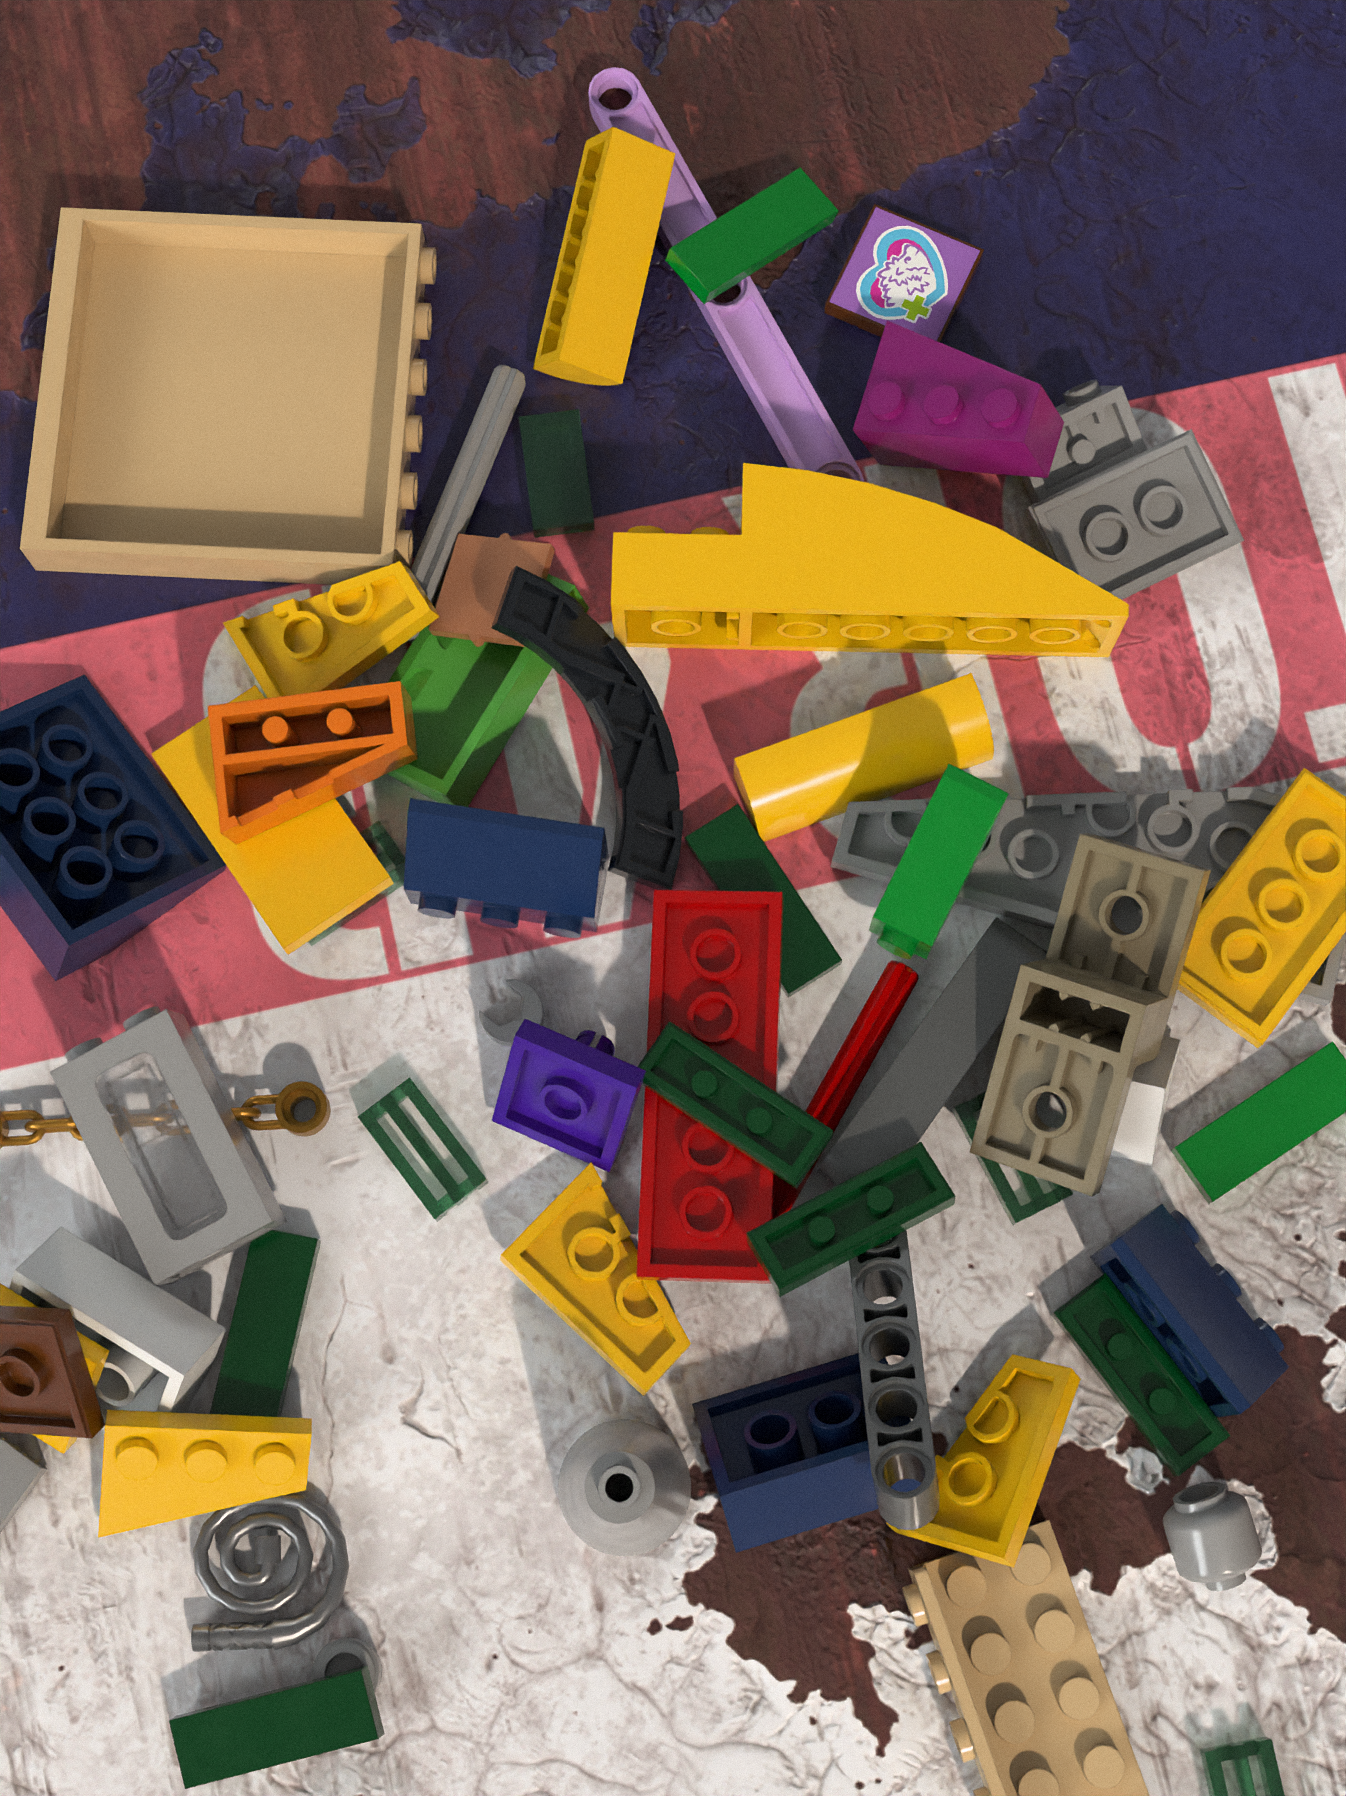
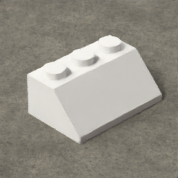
M63 1227L58 1228L15 1269L9 1287L10 1290L40 1308L70 1309L76 1330L109 1350L95 1389L104 1422H106L107 1410L184 1413L210 1372L226 1331L225 1327L208 1318L202 1312L195 1310L162 1288L154 1285L147 1278L132 1271Z

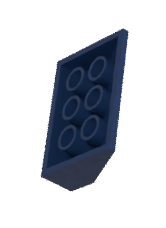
M85 675L0 711V906L55 981L109 954L225 871L227 865L210 840Z

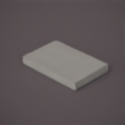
M1192 429L1023 510L1044 555L1121 600L1244 541Z

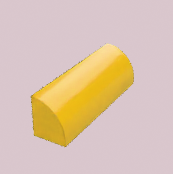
M614 126L586 140L535 356L534 370L583 384L601 386L623 384L676 153Z
M969 673L734 758L733 776L752 825L762 841L766 842L846 812L849 802L879 801L942 778L948 764L964 770L992 760L994 757V745L985 706L973 675Z

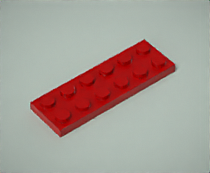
M654 890L647 1052L670 1021L777 1092L784 900L782 892ZM645 1087L636 1277L639 1280L771 1284L747 1243L746 1233L773 1219L775 1174L647 1087Z

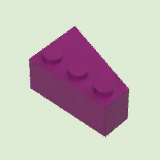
M887 320L853 431L879 465L1048 478L1064 421L1041 384Z

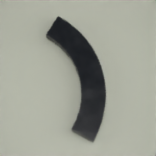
M515 566L508 577L491 628L521 643L554 668L584 704L598 729L608 755L616 795V830L608 871L656 890H672L680 857L683 810H680V795L676 773L679 771L678 759L669 727L658 700L642 671L616 637L612 639L593 618L585 613L584 610L586 608L547 580Z

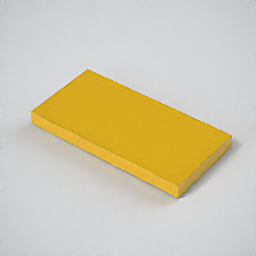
M254 685L229 703L264 699L265 697L258 687ZM209 716L151 753L288 955L394 884L390 875L336 799H332L237 845L220 833Z
M1303 768L1201 904L1177 990L1256 1048L1264 1044L1346 932L1345 796Z

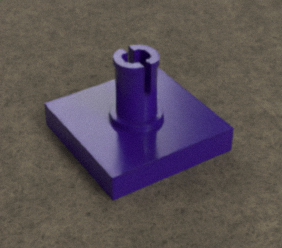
M524 1019L514 1036L492 1121L589 1164L592 1162L593 1166L610 1172L619 1155L646 1070L613 1057L615 1047L612 1041L604 1035L601 1036L595 1048L590 1047L596 1035L595 1031L584 1030L574 1040L528 1019Z

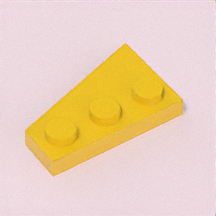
M399 561L333 584L328 592L302 601L292 598L273 605V611L250 619L241 616L223 622L267 698L341 689L440 616L410 568Z
M591 1162L501 1254L500 1261L639 1393L645 1396L689 1348L691 1343L657 1281L639 1280L636 1277L637 1249L630 1238L631 1233L620 1213H616L602 1187V1180Z
M1012 1354L964 1418L967 1426L944 1458L938 1454L935 1457L940 1503L939 1510L934 1519L924 1527L915 1530H902L887 1522L886 1524L898 1534L1014 1568L1076 1394L1080 1377L1072 1368Z
M107 1410L98 1538L306 1490L312 1418Z

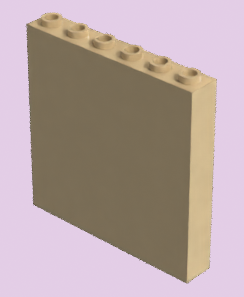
M61 207L20 550L34 569L37 571L333 585L399 561L410 568L413 559L412 530H405L406 509L415 510L418 500V476L416 472H409L411 452H421L423 440L422 416L414 415L416 396H425L427 390L426 359H419L420 341L430 340L432 331L431 303H424L425 284H435L437 271L436 249L426 246L422 224Z

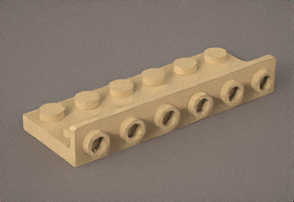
M1043 1520L1029 1525L1014 1568L959 1551L908 1568L913 1583L902 1587L915 1626L927 1624L936 1650L925 1654L932 1678L939 1694L951 1691L960 1717L949 1722L956 1747L963 1763L975 1760L984 1785L973 1790L974 1796H1149L1050 1520Z

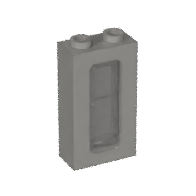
M151 1007L125 1020L122 1024L125 1032L103 1043L101 1038H94L70 1049L65 1054L68 1062L50 1071V1074L153 1284L162 1285L173 1284L286 1223L287 1220L183 1014L168 1009L161 1012L159 1007Z

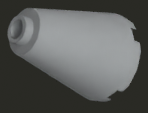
M630 1419L612 1420L591 1428L571 1446L560 1469L558 1497L566 1522L583 1542L606 1554L633 1556L657 1548L667 1541L678 1529L689 1506L691 1478L687 1462L681 1450L666 1433L642 1421ZM623 1473L632 1480L633 1493L626 1501L617 1502L609 1497L606 1484L612 1475Z

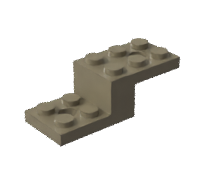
M1090 833L1079 835L1046 958L1021 964L970 1153L1091 1197L1100 1193L1135 1068L1158 1057L1210 876V869ZM1122 896H1129L1135 899L1143 912L1142 923L1134 933H1126L1120 930L1112 918L1113 906ZM1043 1092L1054 1093L1065 1103L1067 1110L1066 1120L1060 1128L1047 1126L1038 1116L1037 1101Z

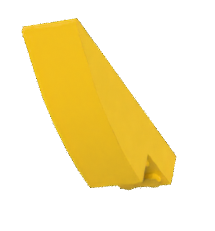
M743 463L741 535H729L726 530L717 527L697 528L692 530L691 534L665 533L663 529L655 526H635L627 532H613L611 612L614 637L624 647L1109 657L1129 617L1128 603L995 526L918 497L867 482L809 470Z

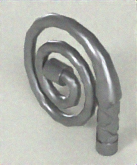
M291 1493L217 1510L203 1523L193 1549L195 1574L209 1598L231 1612L255 1616L277 1612L299 1596L311 1574L314 1554L305 1530L288 1515L273 1511L253 1513L230 1526L219 1547L221 1568L235 1585L254 1588L264 1586L269 1582L275 1573V1564L281 1563V1535L254 1536V1564H260L258 1572L248 1573L242 1571L235 1563L234 1549L240 1538L254 1529L270 1527L283 1531L293 1539L298 1553L296 1572L289 1585L274 1596L259 1600L239 1598L221 1588L209 1567L208 1551L214 1533L231 1516L251 1507L281 1505L300 1509L320 1525L328 1538L331 1547L333 1569L323 1596L311 1609L295 1617L276 1618L273 1622L193 1624L191 1645L194 1652L211 1651L212 1649L214 1651H223V1649L247 1650V1648L272 1649V1647L274 1650L297 1644L326 1625L342 1601L349 1571L346 1539L329 1511L303 1494Z

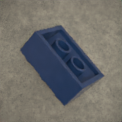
M410 798L407 817L404 891L410 903L418 905V912L446 919L455 918L456 911L481 914V922L502 928H517L519 920L544 924L543 931L546 933L567 938L581 937L582 930L597 932L609 864L605 828Z
M1160 1204L1091 1255L1090 1258L1102 1274L1106 1273L1216 1417L1239 1415L1248 1409L1289 1368L1279 1354L1284 1350V1345L1265 1320L1258 1317L1253 1321L1237 1300L1242 1295L1241 1289L1229 1272L1218 1263L1211 1267L1195 1247L1200 1242V1238L1185 1216L1177 1210L1169 1213L1164 1205Z
M859 1353L692 1404L736 1553L879 1509L871 1473ZM886 1357L879 1361L882 1364H888ZM896 1416L890 1418L884 1424L890 1427H901L909 1424L911 1419L907 1416ZM903 1479L897 1481L891 1488L899 1492H908L915 1490L921 1485V1482L915 1479Z

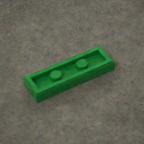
M798 168L672 246L665 261L701 302L706 304L833 223L839 210L801 168Z
M1332 1041L1171 1149V1152L1208 1204L1214 1202L1346 1112V1059Z

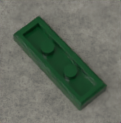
M738 804L685 837V843L717 891L783 893L781 988L788 998L841 965V957Z
M670 1021L637 1066L646 1070L642 1085L796 1189L834 1135L832 1129Z
M919 1142L747 1232V1243L778 1296L781 1297L953 1206L956 1196L922 1142Z
M271 1230L250 1242L210 1414L281 1417L321 1241L319 1239Z
M1106 1273L1102 1274L1051 1313V1316L1173 1476L1181 1475L1230 1437L1227 1430Z
M368 1665L177 1715L169 1720L185 1789L377 1740L385 1734Z

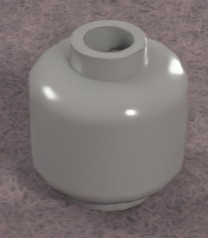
M1220 1482L1200 1483L1175 1494L1173 1497L1174 1505L1168 1509L1163 1517V1526L1179 1575L1191 1582L1205 1583L1207 1589L1211 1591H1224L1241 1585L1246 1580L1245 1572L1255 1566L1262 1555L1261 1544L1245 1497L1234 1491L1226 1490L1225 1485Z

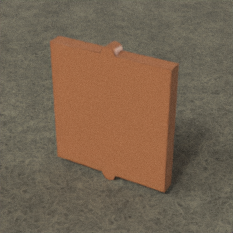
M507 533L500 535L499 538L458 534L435 607L440 617L430 624L428 630L434 636L471 640L476 647L482 646L485 642L525 647L513 638L491 627L511 570L518 566L546 580L555 552L552 544L513 540Z

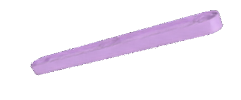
M616 67L604 69L596 74L590 82L588 95L590 112L600 132L614 126L676 153L657 232L667 252H669L672 246L713 222L717 217L635 75L624 68ZM621 88L631 95L632 100L623 109L610 110L599 102L600 96L608 89ZM748 276L737 283L741 292L736 299L728 303H719L712 299L703 304L688 287L788 467L864 482L862 472L751 277Z

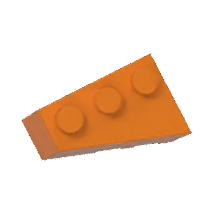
M401 681L208 706L220 833L236 845L418 759L411 696Z

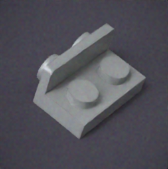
M1095 379L1079 384L1062 394L1065 403L1055 408L1062 417L1064 425L1048 478L1021 476L1032 504L1038 503L1147 450L1122 386H1099L1098 381Z

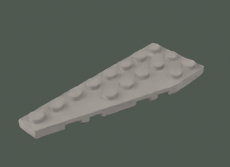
M1228 787L1225 791L1193 792V789L1168 790L1167 793L1127 795L1126 791L1027 795L1025 799H1006L995 827L956 903L1053 930L1079 835L1082 833H1090L1210 869L1211 872L1202 900L1203 903L1282 795L1253 787ZM926 799L849 802L831 867L889 883L929 802H926ZM1122 896L1113 906L1112 918L1120 930L1126 933H1134L1142 923L1143 912L1135 899L1129 896ZM1346 932L1297 997L1298 999L1323 1006L1332 1001L1346 942Z

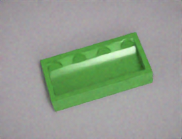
M548 574L546 579L548 582L577 600L586 608L584 610L585 613L588 611L589 607L575 585ZM429 624L414 639L388 681H401L411 696L418 759L387 773V775L438 803L468 807L540 690L552 667L527 647L485 642L482 646L476 647L471 640L434 636L428 630Z

